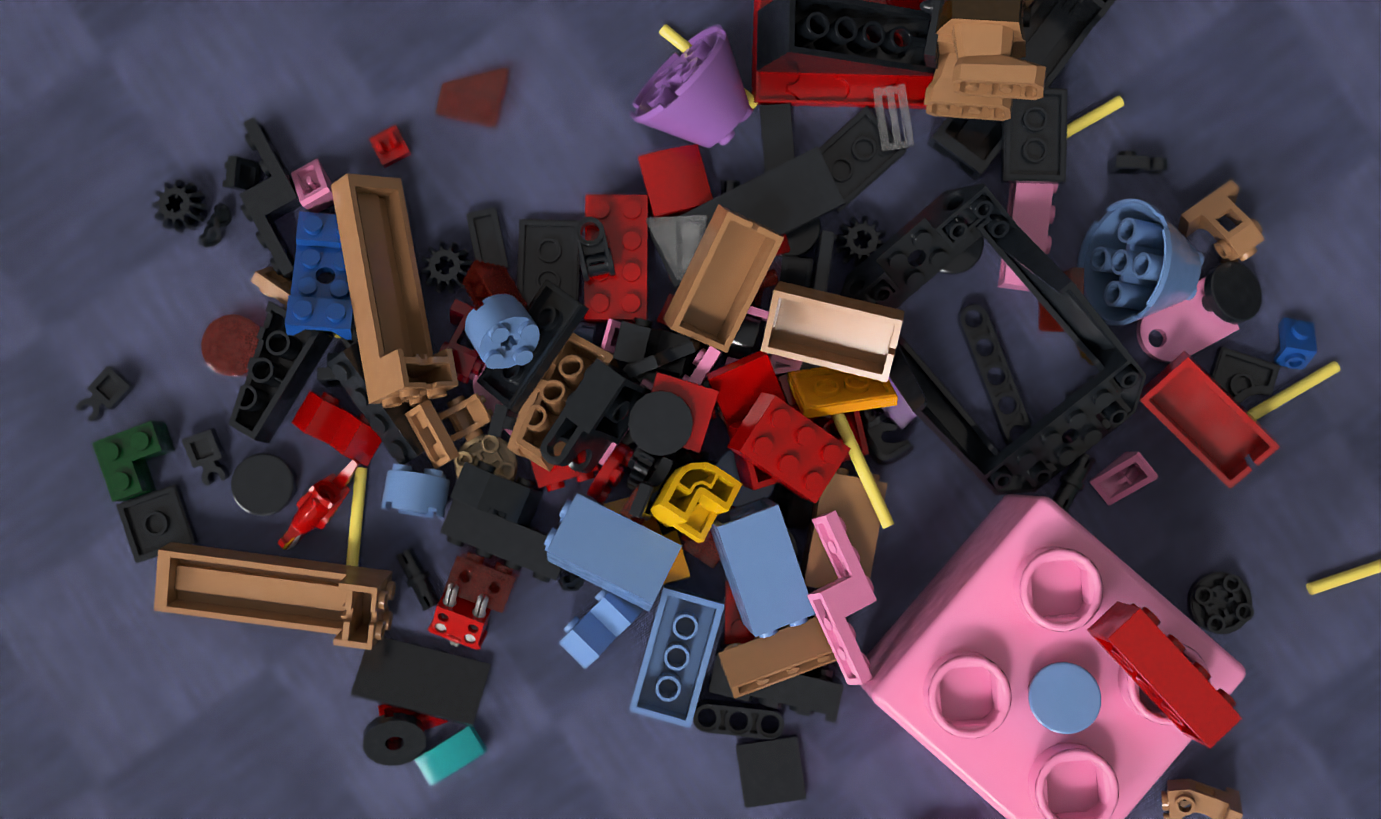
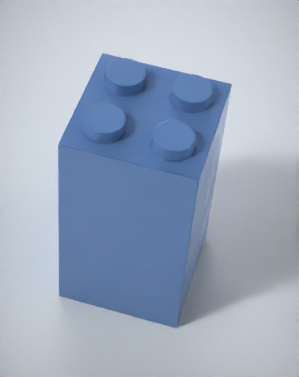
M578 493L573 501L567 499L559 514L561 517L559 522L561 524L558 530L552 528L544 543L546 546L545 550L547 551V561L650 612L682 545Z
M763 497L731 509L728 512L718 514L710 531L741 621L753 636H760V638L770 637L778 632V628L786 625L794 627L804 624L808 621L807 617L815 615L807 597L809 593L779 505Z

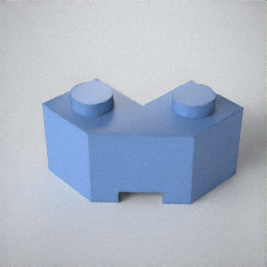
M602 589L594 597L598 602L581 620L575 616L563 628L567 634L559 641V644L586 669L606 650L617 636L632 624L644 609Z

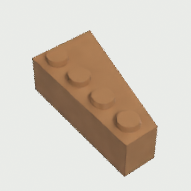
M572 333L551 364L545 380H541L536 402L530 406L515 441L527 459L549 472L554 465L546 462L540 451L541 444L566 406L568 396L577 389L583 380L586 369L597 358L620 369L617 360L613 358L611 353L575 333ZM559 442L554 446L555 456L561 454L566 445L565 442Z

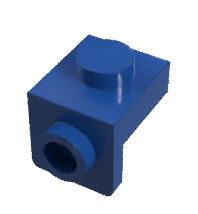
M1283 317L1278 324L1281 349L1274 357V364L1291 369H1304L1317 353L1314 323Z

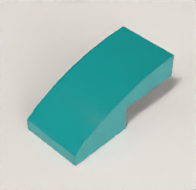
M467 726L414 760L430 786L472 762L487 752L488 749L475 728Z

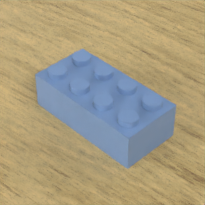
M668 585L663 586L630 704V712L691 728L723 613L724 601Z

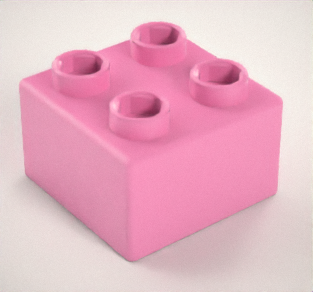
M1008 494L1000 500L867 654L866 657L870 663L869 671L873 679L861 686L877 706L1006 819H1125L1192 739L1183 735L1094 639L1087 629L1117 601L1129 605L1134 603L1141 609L1143 607L1148 608L1157 616L1161 622L1157 627L1166 636L1171 634L1186 648L1183 652L1184 656L1191 663L1194 661L1198 662L1209 672L1211 678L1208 681L1216 690L1221 688L1231 695L1245 678L1246 669L1051 498ZM1056 662L1073 663L1087 670L1095 678L1101 692V708L1095 721L1083 731L1074 734L1056 733L1044 727L1034 717L1028 702V688L1036 673L1049 664Z

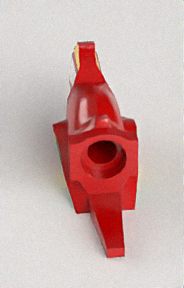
M356 458L337 476L332 473L323 480L313 484L309 491L299 499L296 504L298 508L297 513L294 515L288 530L277 542L282 549L288 550L296 546L308 532L314 528L322 530L330 522L350 491L347 484L360 464Z

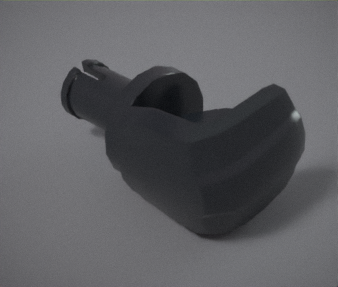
M875 408L859 411L869 455L877 465L889 466L895 464L913 451L914 446L908 440L897 443H887L882 440L883 432L894 431L898 428L895 424L882 422L890 417L887 411L883 414L881 412L877 413Z

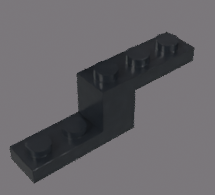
M252 117L242 122L247 130L244 137L253 151L258 150L262 158L259 161V165L268 179L239 194L244 203L240 207L245 217L250 222L254 221L259 230L255 232V235L264 249L268 248L273 258L270 259V263L279 276L283 274V276L292 280L295 259L274 221L302 205L299 202L293 179L265 127L256 118Z

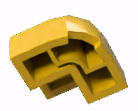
M708 462L689 463L676 469L666 480L650 510L652 515L665 527L672 526L695 542L701 543L704 542L717 515L729 511L742 483L719 467Z

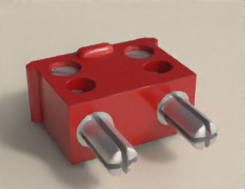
M450 583L447 591L443 593L436 606L434 618L427 630L430 633L450 640V645L455 647L462 644L479 650L488 634L486 627L492 608L487 607L489 598L486 595L483 600L484 594H480L476 602L457 596L459 586L456 584L453 589L454 583Z

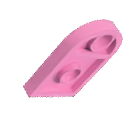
M1206 277L1198 281L1196 286L1197 292L1193 299L1184 300L1139 319L1136 330L1137 340L1142 350L1149 357L1160 362H1172L1184 350L1191 356L1240 329L1238 324L1234 325L1225 322L1215 315L1214 312L1204 309L1202 297L1205 295L1204 284ZM1152 330L1160 332L1163 337L1162 344L1159 347H1154L1149 342L1148 337Z

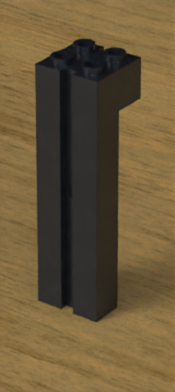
M1036 0L1031 7L1030 28L1024 27L1026 57L1019 59L1045 66V88H1048L1116 0ZM947 117L927 145L944 158L948 157L957 164L956 167L976 181L1002 148V121Z

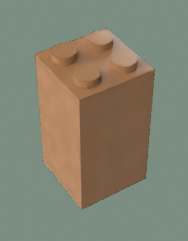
M838 468L817 503H813L812 519L821 514L836 510L838 516L845 522L846 534L851 545L858 551L861 567L865 575L870 579L880 521L858 473L857 477L848 476L849 469ZM872 474L885 501L888 483L879 482L880 475ZM811 520L808 525L800 570L806 586L821 588L835 581L838 577Z

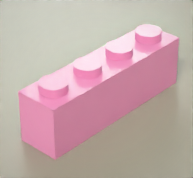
M1010 183L1007 213L1045 254H1049L1052 237L1048 236L1049 224H1052L1054 221L1056 210L1055 206L1052 205V196L1056 194L1059 184ZM1001 258L997 287L1029 291Z

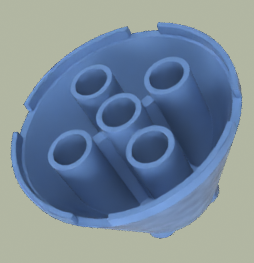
M1134 198L1123 199L1106 208L1108 212L1102 219L1092 223L1082 242L1078 256L1077 288L1107 325H1127L1184 300L1194 298L1197 292L1196 286L1200 278L1201 266L1204 261L1203 254L1197 251L1154 205Z

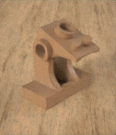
M1232 179L1182 213L1178 230L1185 237H1188L1198 229L1208 231L1217 240L1214 247L1222 257L1221 264L1228 261L1239 262L1237 258L1241 262L1258 252L1255 246L1265 240L1262 236L1263 230L1261 225L1255 219L1249 218L1235 205L1240 187ZM1223 216L1228 217L1236 225L1229 232L1217 221Z
M475 393L467 399L461 395L446 403L449 409L438 414L429 399L405 413L435 469L460 456L453 442L463 437L468 442L482 435L483 431L481 428L491 422L493 411L491 409L487 410L484 405L486 402L484 395L479 396L478 393ZM449 418L456 431L451 436H449L442 423V420Z
M1188 778L1167 780V791H1161L1163 811H1169V813H1163L1164 819H1182L1186 815L1195 812L1205 814L1211 819H1242L1243 816L1240 793L1229 787H1226V790L1223 791Z

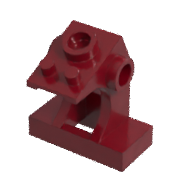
M455 299L450 307V323L458 327L450 342L445 341L439 352L445 349H452L457 380L468 384L470 379L474 380L475 375H480L485 365L475 348L471 350L460 345L466 334V318L473 308L476 311L478 308Z

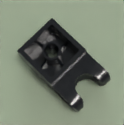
M597 358L586 369L584 378L577 389L568 396L566 406L544 438L540 447L543 458L552 465H568L572 470L580 473L591 472L610 444H618L629 428L630 411L636 401L644 395L651 393V389L634 377L629 378L626 371ZM559 442H565L566 445L561 454L555 456L554 446ZM585 450L586 460L580 464L578 454Z

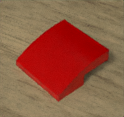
M697 144L674 147L637 156L654 218L680 211L685 213L713 199Z

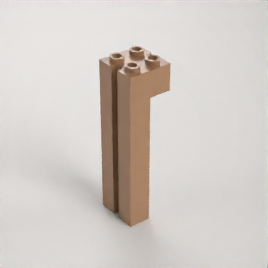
M347 173L332 183L331 189L369 404L382 403L383 408L400 406L404 402H409L410 407H416L428 399L447 396L446 391L459 386L452 349H445L433 355L401 178Z
M170 542L158 550L154 611L336 634L333 645L372 650L379 640H383L385 632L391 629L393 612L389 611L387 606L388 600L394 599L396 582L392 581L393 571Z

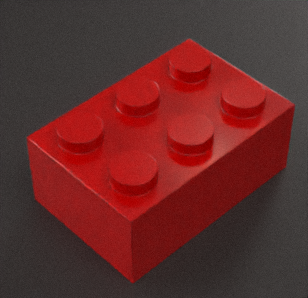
M761 392L727 445L729 449L792 492L813 503H817L851 449L776 395Z

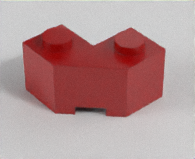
M310 390L291 423L305 434L329 444L343 456L352 460L356 458L361 464L368 466L382 440L371 428L363 413L361 416H358L339 405L340 399L326 391L319 395Z

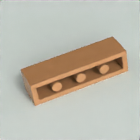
M816 614L804 624L794 627L786 625L775 635L767 638L757 636L754 640L744 644L734 643L718 653L734 699L837 661Z

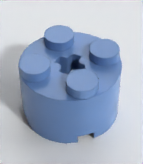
M508 294L493 295L482 301L484 305L477 311L474 308L471 310L466 318L465 333L487 368L504 369L515 365L523 366L532 360L533 351L537 347L540 337L539 328L523 304L517 301L515 297Z
M393 464L392 470L387 471L381 509L390 511V508L399 509L398 513L427 518H433L434 512H436L438 518H444L450 480L446 479L447 475H444L443 471L425 468L423 474L412 470L411 466Z

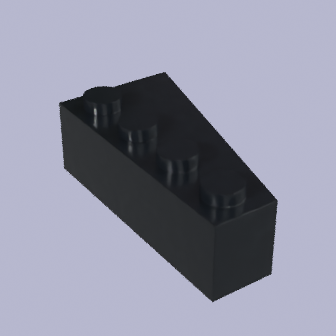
M268 301L265 310L268 313L264 326H260L257 335L259 341L254 356L250 357L247 365L249 371L245 384L240 387L228 425L249 438L268 444L333 339L332 336L321 330L305 329L294 336L287 335L285 328L287 309L271 301Z
M716 650L708 690L712 693L734 698L720 662L718 653L722 651ZM819 667L815 671L805 672L736 699L751 702L753 697L759 698L758 703L775 709L783 708L784 704L790 705L789 709L797 712L796 714L810 717V715H814V712L826 715L825 721L836 724L844 685L838 676L833 675L834 670Z

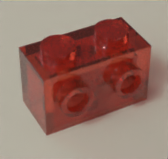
M467 551L466 555H457L444 592L447 591L450 583H454L453 589L457 584L459 586L457 597L476 603L480 594H484L483 600L487 595L489 598L487 608L504 613L508 608L520 575L513 573L514 569L503 565V563L496 562L495 566L484 562L485 557L471 551Z

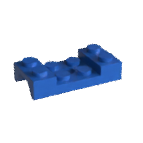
M299 211L291 293L288 295L285 317L287 335L294 336L305 329L332 331L345 340H352L354 315L336 215ZM322 273H331L335 277L328 284L320 283L317 280L318 276Z

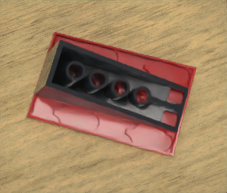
M754 0L751 91L754 103H758L757 105L790 103V106L864 108L867 106L868 108L881 109L905 108L926 110L927 105H924L926 88L933 80L936 68L926 67L924 57L931 17L930 13L920 9V3L926 0Z

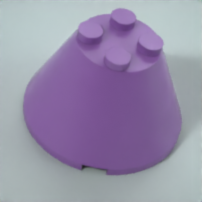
M716 24L689 40L692 45L680 56L677 52H674L651 76L632 104L636 111L635 113L631 111L630 117L635 122L707 148H711L718 142L723 146L734 137L735 132L733 129L739 122H744L752 114L753 109L749 105L727 33L721 25Z

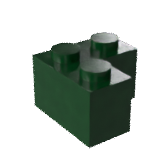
M149 421L92 442L112 502L129 501L156 491L146 461L175 451L166 422Z

